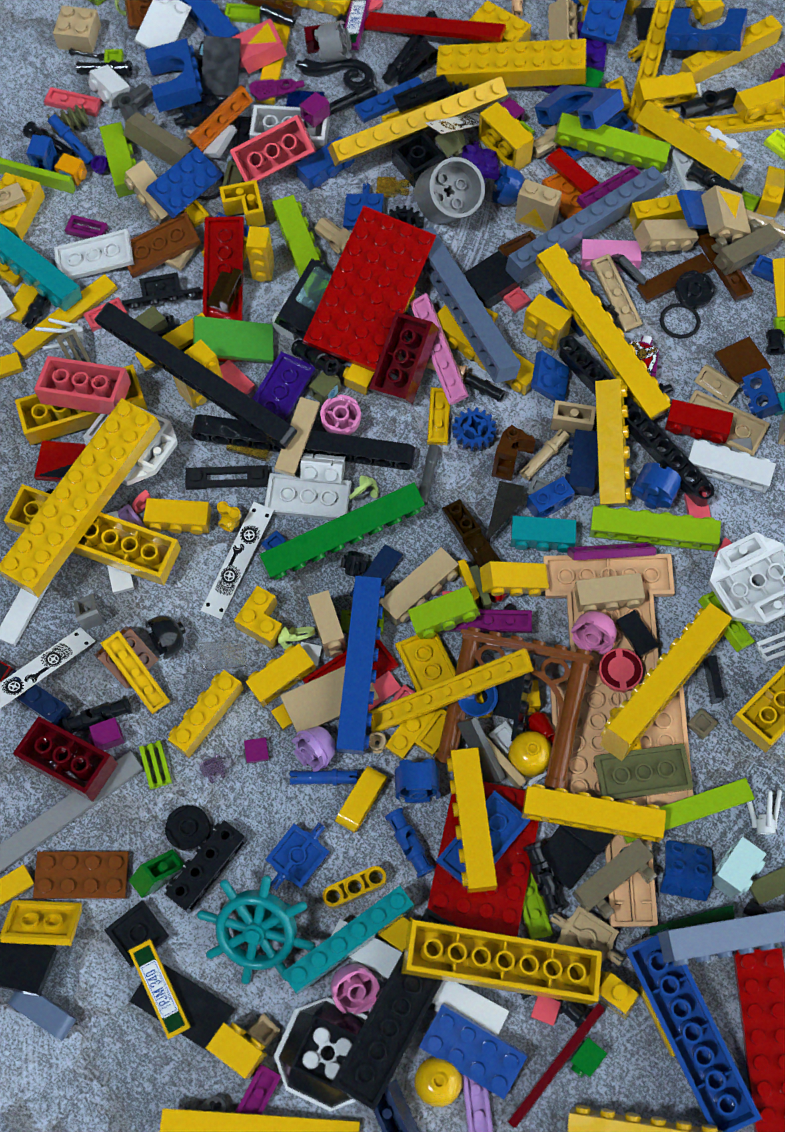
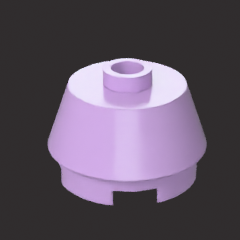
M320 726L301 730L292 740V743L297 748L294 750L297 759L303 766L309 764L313 767V772L326 768L336 752L334 739L328 731Z

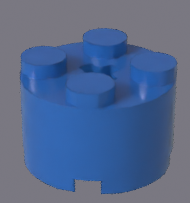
M655 462L644 464L631 492L644 501V505L650 509H656V507L669 508L676 497L682 480L675 470L668 466L666 469L660 468V464Z
M426 759L422 762L401 760L399 762V766L395 768V797L397 800L400 801V797L405 798L406 803L430 802V797L436 796V800L441 797L440 768L436 765L435 760Z

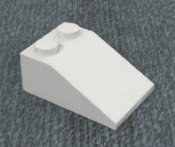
M153 0L134 42L149 49L176 41L191 7L180 0Z

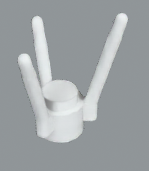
M49 318V322L67 326L66 329L35 327L36 331L66 333L74 329L80 341L83 342V326H79L78 323H69ZM70 335L69 338L72 344L77 345L74 337ZM67 341L63 342L65 346H69ZM56 343L44 346L43 350L59 348L60 345Z
M781 790L777 791L773 815L772 791H768L767 814L759 815V819L756 818L752 801L747 803L752 819V828H757V834H776L782 795Z

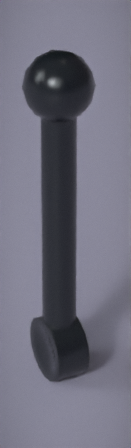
M70 48L68 51L70 55L77 54L104 61V53L93 54L76 51L73 48Z

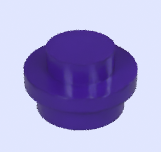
M103 155L93 157L91 168L95 173L103 174L108 169L107 157Z

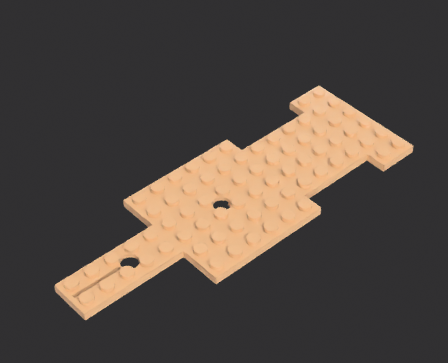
M671 554L573 560L568 555L543 556V564H546L549 589L545 590V599L566 598L569 651L576 652L577 649H581L573 642V633H571L576 620L580 615L584 614V612H578L574 593L576 580L641 573L645 593L642 605L633 609H629L626 606L619 607L614 611H606V609L597 611L609 616L616 626V639L611 650L622 648L636 654L615 623L617 619L633 610L636 611L657 642L654 597H673L675 594ZM658 648L639 658L643 666V676L639 682L640 685L645 680L644 677L651 668L654 669L659 659ZM591 649L590 655L594 657L595 663L594 666H591L587 675L566 777L568 782L566 790L571 794H577L578 792L589 793L591 797L600 799L601 794L594 756L611 754L600 746L603 738L601 733L605 729L604 725L610 718L609 711L613 708H619L625 699L628 701L632 696L631 692L633 689L627 692H615L604 685L600 680L598 669L599 663L606 653L598 654L599 651ZM568 679L565 682L556 685V687L560 691L563 701L565 697ZM682 686L640 738L642 749L684 744L691 773L684 688ZM550 688L552 726L556 731L559 706L556 696ZM693 789L615 801L623 803L624 800L636 802L639 806L646 807V805L652 804L662 807L693 796ZM614 835L604 848L605 864L609 863L623 848L628 847L632 843L626 844L623 836ZM641 840V842H642V841L647 842L648 845H649V846L651 847V849H652V843H651V841ZM652 858L646 864L654 871ZM637 871L608 895V904L615 911L609 916V924L613 928L658 926L655 880L653 879L647 884Z

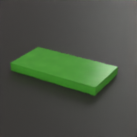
M194 316L193 345L201 339L217 355V358L263 363H272L274 361L273 324Z

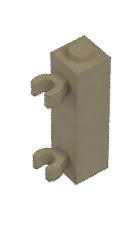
M138 112L134 113L126 120L123 135L161 160L173 166L193 150V147L189 146L192 141L187 136L180 140L153 123L152 121L156 116L147 113L144 117Z
M752 219L749 221L751 230L749 235L730 245H727V241L723 236L715 240L717 243L711 247L718 255L713 262L727 276L754 261L759 255L772 251L782 236L770 223L760 228L758 221Z
M639 838L636 839L578 887L572 895L586 912H589L596 906L600 914L607 919L615 911L604 900L605 897L637 871L647 884L657 877L656 873L646 864L654 857L651 853L653 852L647 842H641Z

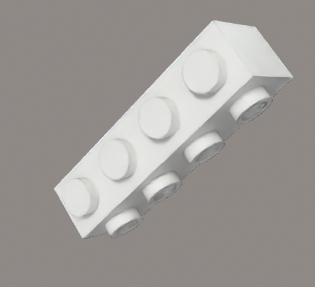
M694 440L688 456L691 463L703 475L762 493H766L770 487L776 466L769 459H758L746 452L738 453L731 451L725 446H714L705 440Z

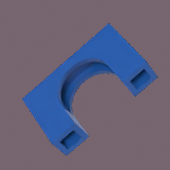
M673 8L665 33L666 50L740 51L747 27L748 8H729L723 24L716 28L705 30L691 26L692 8Z
M187 38L145 49L146 60L152 76L173 70L183 71L177 78L171 81L151 86L153 99L159 113L202 101L200 93L203 92L201 82L198 81L201 79L198 69H195L198 68L196 58L193 57L196 55L193 45H189Z
M561 85L535 105L534 108L538 124L554 125L559 121L562 112L568 114L578 110L581 128L597 130L623 109L624 104L621 89Z

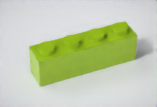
M117 122L100 126L118 198L136 194L124 182L125 172L136 165V160L131 158V155L134 154L131 143L127 144V140L130 139L123 135L122 123Z

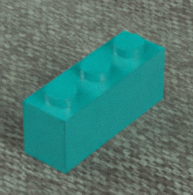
M527 516L512 517L510 547H515L518 550H526L527 548H533L538 551L557 550L560 553H567L569 547H575L576 520Z

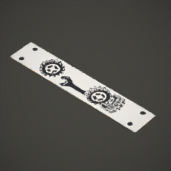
M475 112L425 124L443 134L479 126L480 114Z
M253 502L200 611L222 619L274 512L273 509Z
M80 627L0 682V709L96 641ZM13 677H19V678L21 679V681H19V680H17V679H15V678H13Z

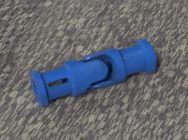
M398 808L386 815L385 819L390 822L397 842L401 846L407 860L412 862L419 879L434 871L435 867L429 862L425 854L426 850L413 826L409 825L404 817L403 809Z

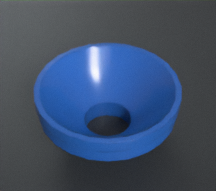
M496 686L484 690L488 696L485 703L480 704L478 702V693L459 700L460 708L470 716L480 717L489 714L495 708L498 701Z

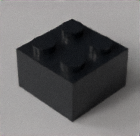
M423 130L391 148L392 164L413 188L419 176L428 168L442 162L445 156Z

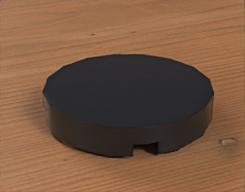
M692 270L683 273L675 284L674 292L677 300L682 305L698 309L709 304L715 287L707 274H701L698 271Z
M180 806L174 809L166 820V837L179 850L193 851L203 841L206 842L210 835L211 823L207 814L199 807Z

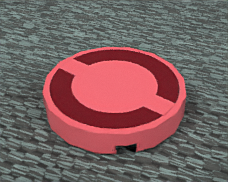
M617 648L610 650L603 656L599 663L598 674L602 683L612 691L627 692L639 684L643 676V666L635 653L628 649Z

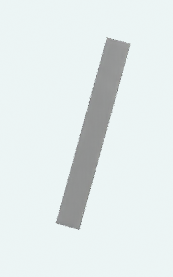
M129 751L116 760L118 763L117 767L94 802L72 792L1 843L0 874L143 771V767L133 753Z

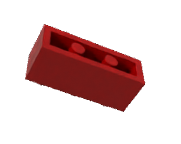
M672 399L664 430H668L673 434L681 433L695 439L702 438L713 443L725 444L730 433L734 413Z

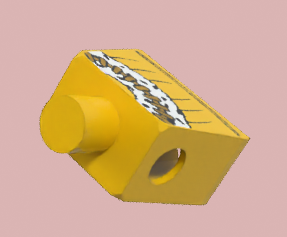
M600 972L599 1000L626 1020L638 1002L639 994L613 973Z

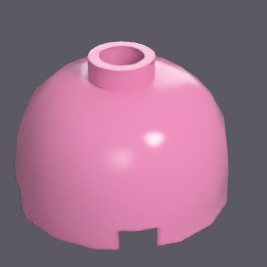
M342 394L337 395L335 398L331 399L330 397L327 399L320 411L322 425L329 433L343 435L354 433L361 421V409L357 401L350 396Z
M589 611L580 615L571 630L573 642L579 648L590 653L592 652L591 649L599 651L598 654L607 653L612 649L617 632L614 621L606 614L598 611Z
M357 963L341 967L335 973L330 987L336 1007L343 1013L353 1012L354 1015L369 1010L374 1005L377 999L376 995L380 989L375 975L366 966Z

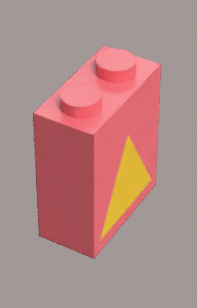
M271 18L231 37L241 39L240 67L241 69L245 67L248 74L287 56Z

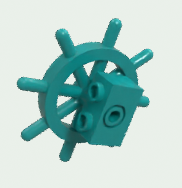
M268 875L262 877L260 890H247L236 893L227 879L221 880L220 887L229 900L224 904L219 915L200 910L197 913L198 919L216 924L215 932L219 945L208 950L206 957L213 959L224 953L234 963L244 967L241 982L245 985L250 983L253 970H266L273 967L277 969L283 980L287 981L282 974L287 969L283 961L288 957L293 946L312 951L316 947L313 941L297 937V924L294 916L306 910L307 903L300 901L291 906V904L285 903L280 898L269 893L271 877ZM235 909L238 912L237 920L229 918L230 913ZM229 928L242 931V933L231 937ZM268 939L284 944L275 951ZM245 941L248 942L247 951L243 950L238 945L244 943ZM258 944H260L266 955H256Z

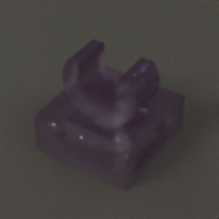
M220 754L199 764L204 778L208 776L210 783H214L212 776L216 772L220 773L222 778H225L223 770L225 766Z

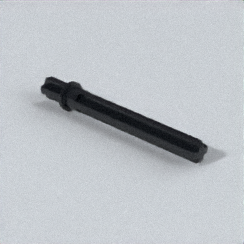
M429 11L425 17L437 18L438 16L435 11ZM412 34L394 61L388 64V69L382 76L385 84H391L394 78L400 75L401 68L425 35Z

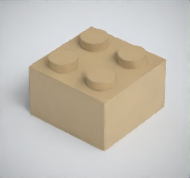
M61 6L53 31L58 49L69 50L73 48L76 51L93 53L101 28L97 9Z

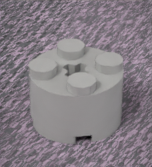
M343 20L322 24L315 30V38L319 41V57L321 60L335 62L351 57V54L348 55V50H352L351 39L348 29L343 28L342 24H345Z

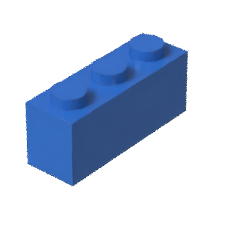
M341 136L295 164L296 176L309 191L319 187L323 182L335 177L340 171L349 168L355 163L354 158L337 166L334 165L328 147L331 143L343 139Z

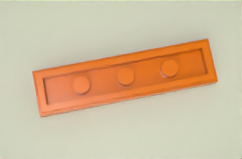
M240 85L188 136L195 147L203 151L253 102L246 89Z

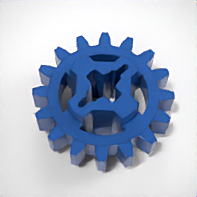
M476 407L475 411L472 412L470 408H467L466 414L461 411L460 417H455L452 424V430H454L453 438H456L457 444L463 443V449L470 446V451H473L474 447H477L480 451L482 445L489 447V441H494V435H496L497 430L495 428L496 421H491V414L486 416V410L478 412V407Z

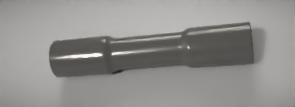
M429 445L425 469L418 489L425 505L429 501L433 475L441 450L437 445Z

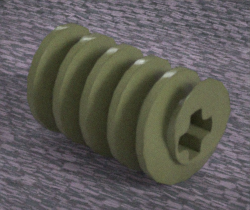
M82 103L81 109L74 105V112L70 107L67 108V114L63 109L60 110V116L53 112V115L56 114L66 126L71 127L72 132H75V125L80 130L82 129V123L89 127V120ZM51 126V128H52V130H53V133H56L57 135H59V134L56 132V130Z

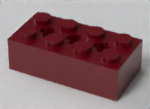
M395 312L369 389L377 395L413 405L439 328L432 321Z
M39 716L13 752V755L22 764L91 802H94L118 765L115 759L107 752Z

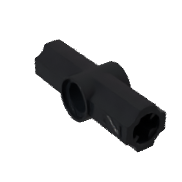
M735 87L717 92L707 90L701 97L681 103V116L683 119H689L701 114L711 116L715 110L733 105L737 91Z

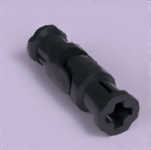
M695 161L692 162L685 175L686 178L691 177L697 180L699 185L707 189H711L716 185L741 194L744 190V187H738L730 183V180L726 178L722 179L716 172L696 165ZM713 174L714 176L710 178L709 184L706 185L708 177Z
M296 340L292 344L291 352L294 356L301 357L304 362L314 366L317 370H323L327 376H334L338 372L340 364L335 358H329V355L304 344L303 340Z
M125 695L122 699L112 703L105 702L91 709L83 710L79 715L71 718H62L65 731L73 734L82 729L89 730V726L126 713L132 714L133 712L128 697Z
M537 841L525 845L523 850L527 852L531 865L529 867L535 883L538 885L539 896L543 897L547 909L545 913L546 915H551L563 911L566 907L565 904H562L559 897V887L554 881L550 861L545 857L542 848L543 841ZM543 868L547 870L545 872H539Z

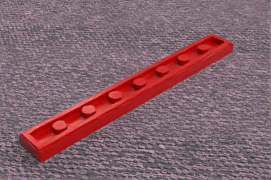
M370 12L364 24L365 30L501 42L506 31V24L378 12Z

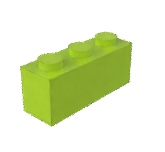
M468 585L407 610L415 633L420 639L432 638L442 630H452L457 624L471 622L481 615Z

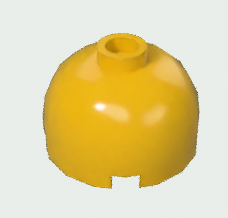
M523 732L511 742L508 749V760L522 776L537 777L548 770L552 750L551 743L544 735L538 732Z
M433 1056L425 1059L419 1065L415 1073L414 1086L417 1095L424 1103L432 1107H444L452 1104L458 1098L462 1089V1075L452 1063Z

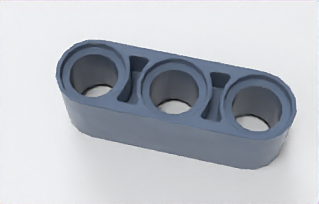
M15 991L7 1002L14 1009L61 1041L64 1040L77 1021L73 1015L43 994L38 997Z

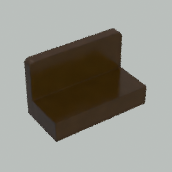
M234 268L232 274L221 271L208 299L207 305L209 307L227 313L230 312L244 280L242 270Z

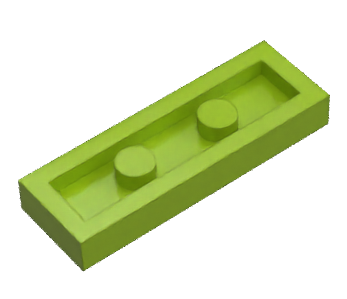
M713 591L703 595L698 600L704 609L709 603H712L726 613ZM731 620L723 634L737 653L755 642L740 621Z

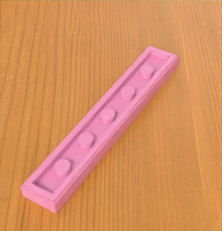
M425 293L410 302V306L415 317L432 321L439 328L430 357L448 403L454 405L469 395L431 299Z

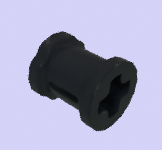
M771 329L766 332V339H768L767 354L779 355L784 352V346L782 345L784 332L782 330Z
M566 1001L558 1011L560 1014L564 1013L571 1019L577 1028L590 1013L588 1009L585 1010L577 1002Z

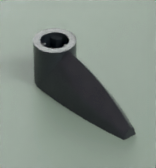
M428 41L420 42L416 48V54L400 73L397 84L400 85L417 77L435 64L438 58V50Z

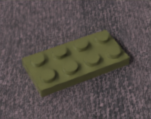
M684 744L633 750L628 753L623 761H620L612 754L594 756L601 796L612 797L614 801L687 791L694 788Z

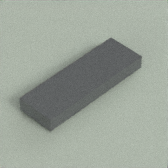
M477 717L458 722L457 725L468 747H478L481 773L485 782L491 783L504 779L505 774Z

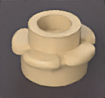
M381 732L371 733L368 750H372L375 754L382 753L386 749L385 745L388 742L386 736Z

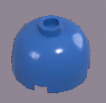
M509 165L501 167L499 178L494 183L497 185V190L492 192L493 202L502 205H511L517 202L518 193L524 183V177L518 169Z

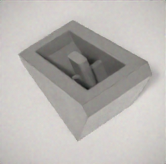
M93 593L73 601L77 621L85 631L105 623Z

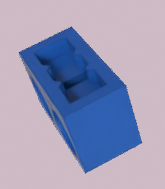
M32 135L26 151L31 166L56 172L54 166L58 162L59 157L51 137Z
M766 368L743 377L745 385L742 386L745 396L750 397L751 402L748 403L752 415L756 414L758 418L762 419L783 410L771 375ZM757 383H762L759 388L754 389ZM768 400L765 406H760L761 402Z
M564 476L529 495L526 506L534 517L546 518L571 504L575 491Z

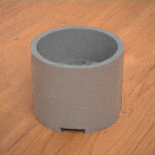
M460 157L445 159L428 168L419 176L414 189L415 202H417L419 209L424 214L423 216L437 224H448L471 215L479 208L485 194L484 179L479 169L471 161Z

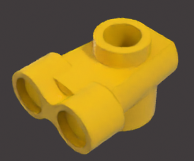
M225 501L219 502L217 510L222 517L218 525L225 531L232 532L240 524L241 512L237 507L228 506Z

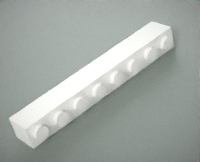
M339 919L332 935L348 923ZM374 938L348 958L351 959L350 964L357 963L366 966L378 980L383 982L384 979H388L402 952ZM444 980L431 1003L435 1006L434 1011L438 1012L444 1002L496 1035L499 1034L509 1013L507 1009L463 985Z

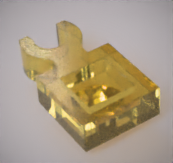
M377 176L376 193H384V197H395V193H399L402 196L409 195V189L403 188L409 187V180L403 179L396 182V177Z

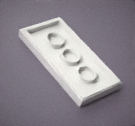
M128 229L54 247L56 268L71 280L134 264Z
M270 473L264 506L273 509V514L334 520L348 513V496L351 492L352 483L348 480H342L341 484L300 480V476L297 475L292 477L286 474Z

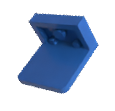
M671 840L666 841L665 871L660 884V893L707 901L713 884L712 850L704 846Z

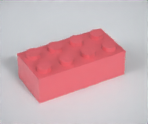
M299 115L229 150L245 182L252 180L259 182L317 152Z
M47 356L34 391L41 404L110 415L121 398L125 400L131 381L126 368Z

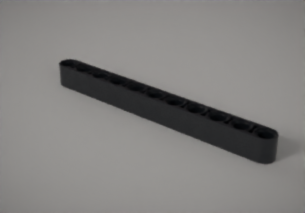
M107 302L95 317V322L103 329L279 448L286 449L297 434V430L292 425L115 305Z
M564 336L561 338L558 356L596 396L595 381L613 378L574 337ZM564 347H570L571 350H565ZM577 361H583L585 363L578 364ZM590 375H596L598 378H591ZM627 394V397H624V405L628 406V417L625 418V426L628 425L629 433L660 464L661 468L666 469L668 466L680 475L682 480L680 488L697 506L705 507L709 505L715 493L713 485ZM630 418H636L638 422H633ZM649 432L652 436L647 437L643 433ZM663 447L666 449V451L662 452L659 451L657 448ZM671 462H677L680 466L675 467ZM689 476L693 478L694 481L689 482L685 479V477ZM699 492L707 493L708 497H702Z
M198 414L194 417L191 432L193 439L274 452L281 451V448L238 419ZM311 430L302 456L304 453L345 457V462L410 470L413 468L415 447L406 443Z

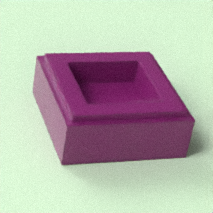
M266 737L244 740L247 764L269 761Z

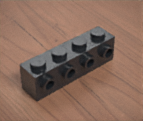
M225 820L213 827L210 832L212 834L211 837L197 847V854L194 858L187 860L182 866V873L178 878H173L166 886L167 891L165 895L188 914L191 913L248 841L242 833Z

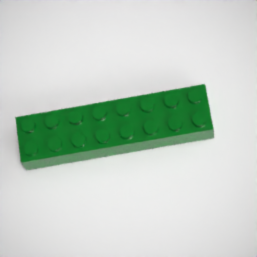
M415 482L271 548L257 557L267 578L273 577L275 581L286 576V571L291 568L294 572L307 566L305 562L310 559L313 563L326 557L325 552L329 550L333 554L345 548L344 543L348 541L352 545L364 539L363 534L365 533L371 536L383 530L382 525L387 524L390 527L403 521L401 517L404 515L406 518L422 512L420 508L425 506Z

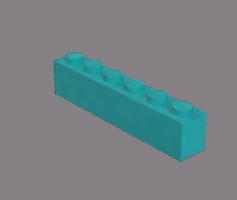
M0 223L1 264H6L10 267L15 275L21 276L27 285H32L41 296H46L55 307L61 308L64 312L82 299L80 287L77 283Z
M399 885L283 971L282 974L294 992L299 995L414 909V904Z

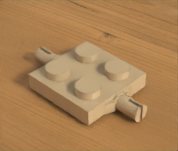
M578 905L573 915L567 920L556 913L551 917L550 921L562 928L560 937L555 944L601 951V962L607 958L619 966L621 961H623L624 957L612 950L613 942L619 931L590 912H586L581 906Z

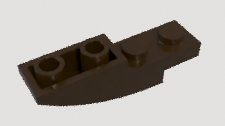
M460 499L442 508L451 529L474 566L477 565L480 570V567L490 561L502 562L481 533L480 526Z

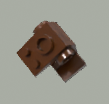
M510 425L502 433L499 445L497 446L491 476L511 481L518 451L533 454L536 442L534 436H529L523 430Z

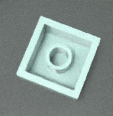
M741 837L731 845L713 872L712 885L730 898L736 895L741 896L752 885L753 881L750 878L756 873L758 874L764 867L766 862L763 859L766 853L744 837Z

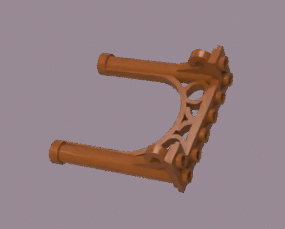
M468 627L467 630L461 629L460 633L462 634L463 641L455 676L474 669L476 661L480 665H484L482 656L488 650L499 652L501 657L506 655L502 649L518 651L525 648L527 651H534L536 656L548 658L541 664V672L536 670L537 665H535L534 671L531 672L532 675L544 681L551 688L559 706L558 722L544 786L566 789L568 783L566 777L587 675L591 666H594V657L587 650L577 649L576 652L568 651V647L555 644L553 648L545 646V642L533 640L532 643L524 642V638L511 635L509 639L502 637L501 633L489 631V634L480 632L481 629ZM566 662H570V663H571V668H570V669H569V667H568V665H567ZM551 663L559 664L564 667L565 673L561 678L551 680L545 673L546 667ZM568 679L565 697L563 701L560 691L558 690L556 685L561 684ZM458 701L448 705L438 752H435L434 760L447 764V758H451V750H459L462 733L457 723L466 718V713L460 708Z

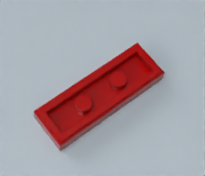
M560 147L546 157L545 162L581 194L599 185V181Z

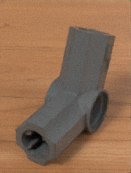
M145 82L141 83L131 92H123L117 97V103L125 124L128 118L138 112L137 108L153 97L151 89Z

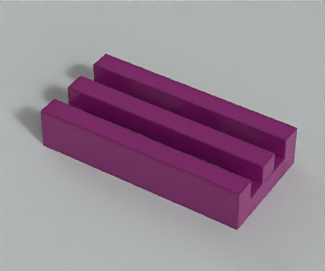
M71 215L65 232L67 235L88 239L106 234L105 231L109 227L104 222Z

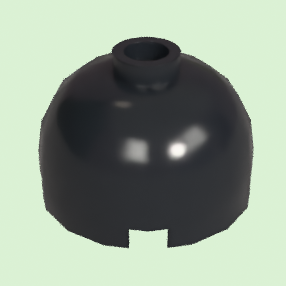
M160 615L145 622L146 628L151 627L152 632L149 633V637L160 655L164 653V660L174 656L181 650L184 643L183 634L186 631L180 621L176 622L170 616Z

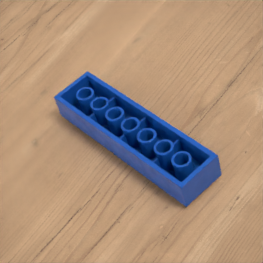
M665 928L624 947L707 1124L716 1126L717 1130H722V1132H735L761 1120L762 1118L687 964L674 967V962L664 963L658 933L668 931L669 929Z

